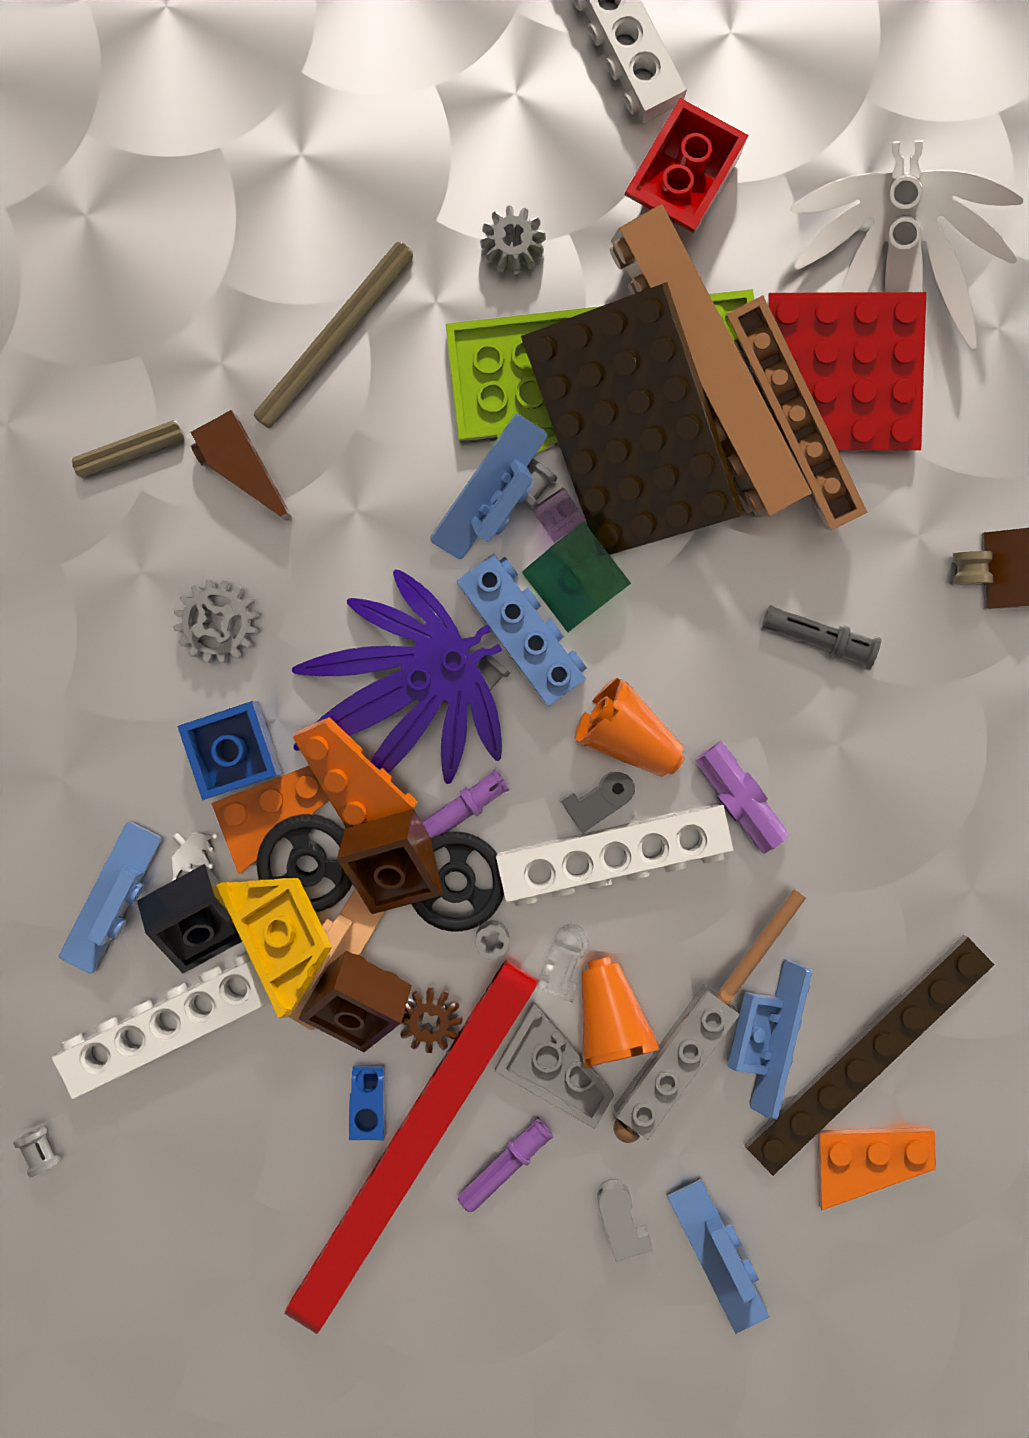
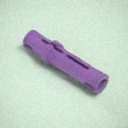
M494 770L492 774L471 789L465 787L460 791L461 796L422 822L430 837L433 838L449 832L473 814L478 816L483 812L482 808L504 792H508L510 788L505 780L501 779L502 776L499 772Z

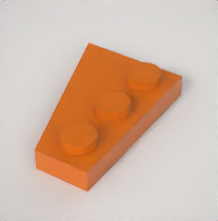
M330 717L302 728L293 735L294 741L345 828L413 809L418 801L408 792L404 794L391 782L393 777L383 768L380 770L376 768L363 755V749Z
M306 766L211 804L237 872L241 874L257 860L258 850L264 837L277 823L295 815H312L330 800L310 766Z
M932 1128L821 1130L817 1134L819 1207L821 1210L936 1170L935 1131Z

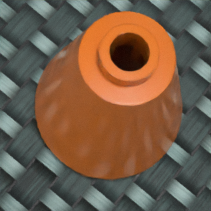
M615 678L606 684L592 700L596 706L589 715L584 712L575 731V740L584 747L657 776L663 777L668 773L670 775L674 774L684 761V756L682 755L683 745L628 682Z
M610 957L587 962L589 969L582 971V1045L584 1068L660 1050L658 1041L620 964H611Z

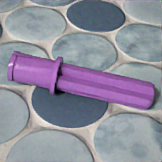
M536 1119L515 1141L510 1140L507 1143L508 1148L458 1195L457 1199L460 1205L467 1212H474L523 1164L528 1166L531 1163L530 1158L554 1137L549 1128L541 1120Z

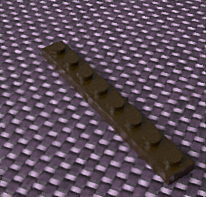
M964 935L782 1108L778 1119H771L745 1144L747 1150L774 1176L995 964L969 937Z

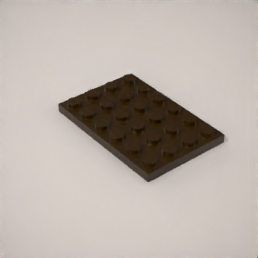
M667 282L521 336L599 558L734 519L744 514Z

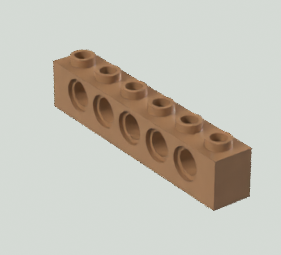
M762 295L727 313L725 321L774 421L812 492L810 497L826 530H833L868 513L764 296Z

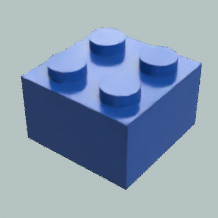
M250 701L177 726L202 800L283 774L259 701Z

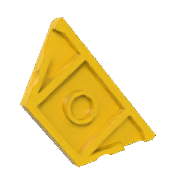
M299 878L221 882L217 884L216 887L278 1018H287L294 1011L332 948Z

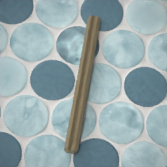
M397 241L256 409L254 417L267 428L273 426L413 258V252L401 241Z

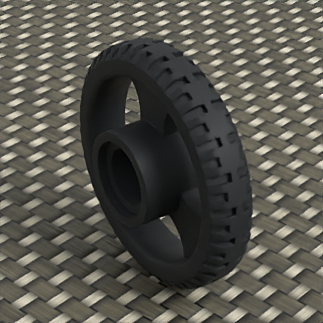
M311 814L295 815L277 823L264 837L257 854V875L259 880L299 878L303 887L314 886L323 877L332 880L335 887L330 892L321 897L309 899L314 911L317 913L329 909L340 902L349 892L352 882L338 860H327L324 849L319 844L309 841V833L311 829L322 831L329 835L340 848L344 829L334 821L323 816ZM284 837L293 846L287 861V873L282 876L273 877L270 868L271 853L276 843ZM302 856H311L316 860L318 867L311 872H305L299 869L296 861Z
M447 832L431 838L434 852L445 847L450 855V862L446 863L439 871L442 894L438 897L412 903V907L424 921L441 930L461 932L480 926L494 915L504 897L496 860L497 852L486 841L470 833ZM474 850L486 860L490 867L493 879L492 889L484 890L475 885V873L466 863L468 855ZM451 872H460L466 877L467 885L461 891H452L446 886L445 877ZM441 897L451 903H460L468 900L473 906L474 913L466 917L452 918L437 913L432 909V905Z

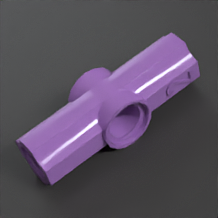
M722 741L710 747L694 760L718 792L716 796L721 804L724 805L726 811L736 823L740 822L747 835L763 854L780 845L790 835L767 804L768 798L748 772L745 773Z

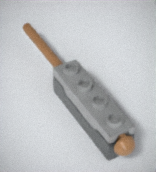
M794 889L717 994L704 984L659 1044L660 1050L653 1052L614 1105L616 1120L614 1121L613 1130L620 1141L632 1143L637 1141L640 1135L649 1140L737 1020L740 1014L730 1002L805 901L806 897Z

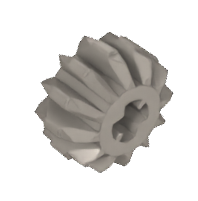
M510 205L506 207V217L504 218L499 212L494 211L491 214L494 224L484 223L482 226V232L487 237L480 240V245L482 249L489 250L485 256L486 261L492 263L500 259L498 271L502 273L506 270L508 264H513V273L515 275L519 274L521 262L527 268L532 269L535 265L532 256L542 257L544 254V248L539 244L546 240V233L537 231L541 223L540 219L536 217L527 221L528 209L522 208L519 216H514V209ZM513 234V238H515L516 235H519L520 245L513 247V242H511L510 246L506 245V236Z

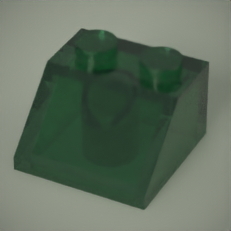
M584 521L521 572L567 633L631 584Z

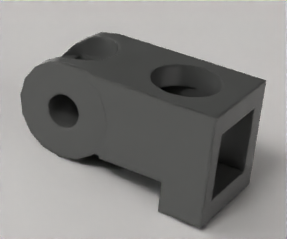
M610 772L601 779L598 787L580 799L577 798L574 792H570L559 801L580 832L584 833L627 804L635 793V785L627 774Z

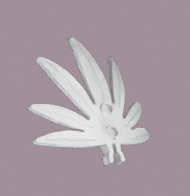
M915 140V152L910 156L909 172L904 171V156L901 155L899 150L900 141H893L892 154L896 163L892 173H865L839 179L812 191L791 206V211L794 213H810L838 208L860 200L859 203L850 207L828 223L811 240L794 264V268L797 270L837 248L853 235L867 219H874L873 225L864 237L851 262L840 292H868L877 269L884 242L889 244L885 272V292H922L923 259L921 242L926 241L933 272L945 304L970 349L975 350L977 348L975 320L967 283L956 253L937 218L940 215L944 216L956 230L971 242L992 255L1013 264L1017 261L1016 255L998 231L978 213L959 201L954 200L952 197L956 196L984 205L1010 206L1022 204V196L996 181L972 173L953 170L921 171L918 159L922 154L923 140Z

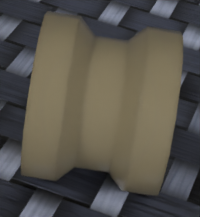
M970 551L953 553V562L957 564V574L953 577L954 585L993 583V575L989 572V563L993 560V552Z

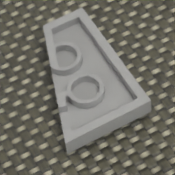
M533 1003L495 1067V1072L595 1129L613 1099L614 1094L591 1067L584 1068L583 1058Z

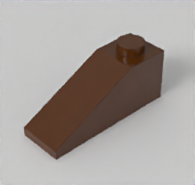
M232 410L190 432L196 442L190 446L201 466L208 464L218 474L284 520L292 517L242 423Z

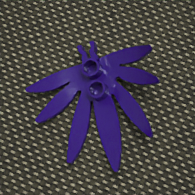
M395 569L393 576L401 595L426 624L423 625L408 614L379 602L349 598L347 599V604L360 616L381 629L414 640L415 646H369L341 650L300 663L292 668V672L309 676H350L401 666L400 671L377 680L355 692L329 710L318 721L330 717L344 732L351 736L381 722L415 699H418L419 703L394 727L370 761L379 770L383 768L389 773L421 738L441 703L447 701L449 706L444 719L441 737V765L444 782L450 784L457 772L464 751L467 734L468 703L471 704L474 724L483 745L495 761L501 759L502 738L498 712L491 691L476 664L484 656L495 655L501 652L502 649L497 644L490 649L482 647L473 653H469L468 650L479 644L484 635L492 632L489 625L487 624L476 632L475 637L462 639L453 620L437 598L413 577L399 569ZM295 743L293 748L294 750L299 751L300 749Z

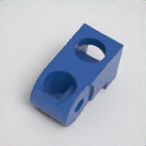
M353 1066L349 1100V1140L384 1141L386 1137L384 1066Z

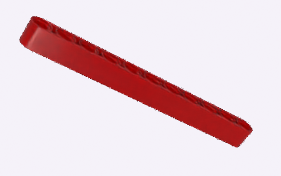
M505 960L459 1031L458 1038L454 1039L296 1290L284 1312L285 1315L315 1334L321 1330L538 984L539 980L508 960Z

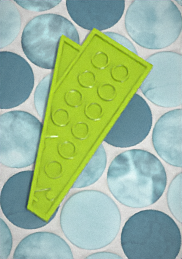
M753 289L709 294L734 343L735 340L725 321V316L727 313L754 300ZM598 307L446 324L459 442L495 437L498 439L515 414H520L547 433L546 440L535 456L558 444L521 336Z

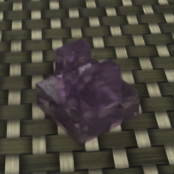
M563 487L531 509L554 543L586 521L567 490Z

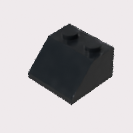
M205 864L137 900L145 934L182 974L242 942L216 887L220 882Z

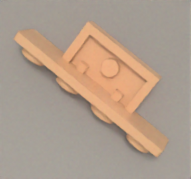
M356 889L352 892L335 921L332 922L327 919L322 927L332 948L294 1011L288 1016L309 1030H314L315 1027L299 1020V1016L327 967L345 951L360 955L386 912L371 914Z

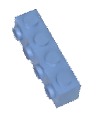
M493 553L456 582L549 707L586 679L581 672L587 669V667L574 650L567 654L559 643L564 636L551 619L547 622L542 620L536 611L541 605L529 588L521 591L513 579L518 576V573L507 558L503 557L501 560H498Z

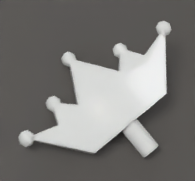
M179 833L174 835L173 839L181 847L171 856L172 881L177 879L181 871H192L191 864L199 866L205 864L209 870L213 868L204 850H208L210 853L213 852V848L208 841L216 839V834L192 833L186 841Z

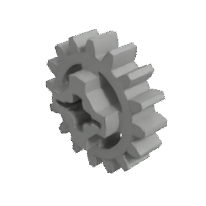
M206 580L205 590L203 591L196 585L191 586L194 596L192 598L181 596L180 600L186 606L184 610H174V615L181 617L182 623L173 626V629L185 634L180 639L179 644L181 646L191 644L192 648L189 655L192 657H196L201 652H204L203 661L206 663H211L214 655H217L220 663H227L228 653H231L235 658H240L241 652L239 647L242 645L251 648L253 645L247 639L248 634H257L259 631L257 628L250 626L251 620L259 618V613L248 611V608L254 603L253 599L245 598L241 600L240 597L243 589L237 586L229 592V582L224 580L221 581L218 589H216L212 580ZM210 597H226L232 603L220 607ZM197 607L199 611L197 623L192 626V616ZM212 613L224 616V619L220 622L221 631L209 628V625L213 622ZM241 617V628L236 637L233 630L236 620ZM210 636L215 637L222 647L211 648L200 641Z

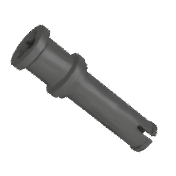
M769 605L761 627L762 629H768L828 650L834 659L839 660L843 657L861 663L866 670H871L874 665L882 640L877 636L871 639L853 633L850 627L845 625L843 627L839 626L836 629L789 613L772 605Z

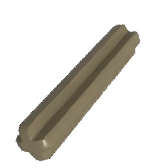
M172 420L73 457L72 465L74 471L81 478L179 443L184 440L183 431L180 424Z

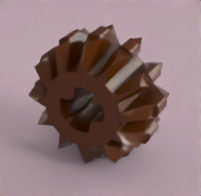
M433 986L427 987L426 998H423L418 989L412 991V998L415 1003L407 1001L405 1008L407 1013H404L401 1025H408L400 1032L401 1038L404 1039L414 1035L415 1037L411 1043V1048L414 1050L419 1047L421 1041L426 1042V1053H432L433 1042L435 1041L442 1050L447 1049L448 1043L445 1036L456 1040L459 1032L452 1026L460 1025L463 1021L462 1016L452 1014L459 1008L458 1001L445 1004L449 992L443 990L439 998H435ZM425 1012H428L430 1016H438L435 1027H432L430 1023L422 1024Z

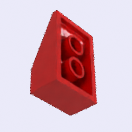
M680 98L624 195L650 210L663 204L672 222L694 233L738 162L749 135Z

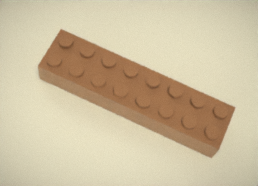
M663 204L619 227L611 240L613 247L610 248V253L617 267L620 270L625 268L632 280L628 284L631 294H636L665 282L668 283L732 478L735 477L741 489L738 496L745 511L748 514L753 512L755 517L772 516L812 494Z

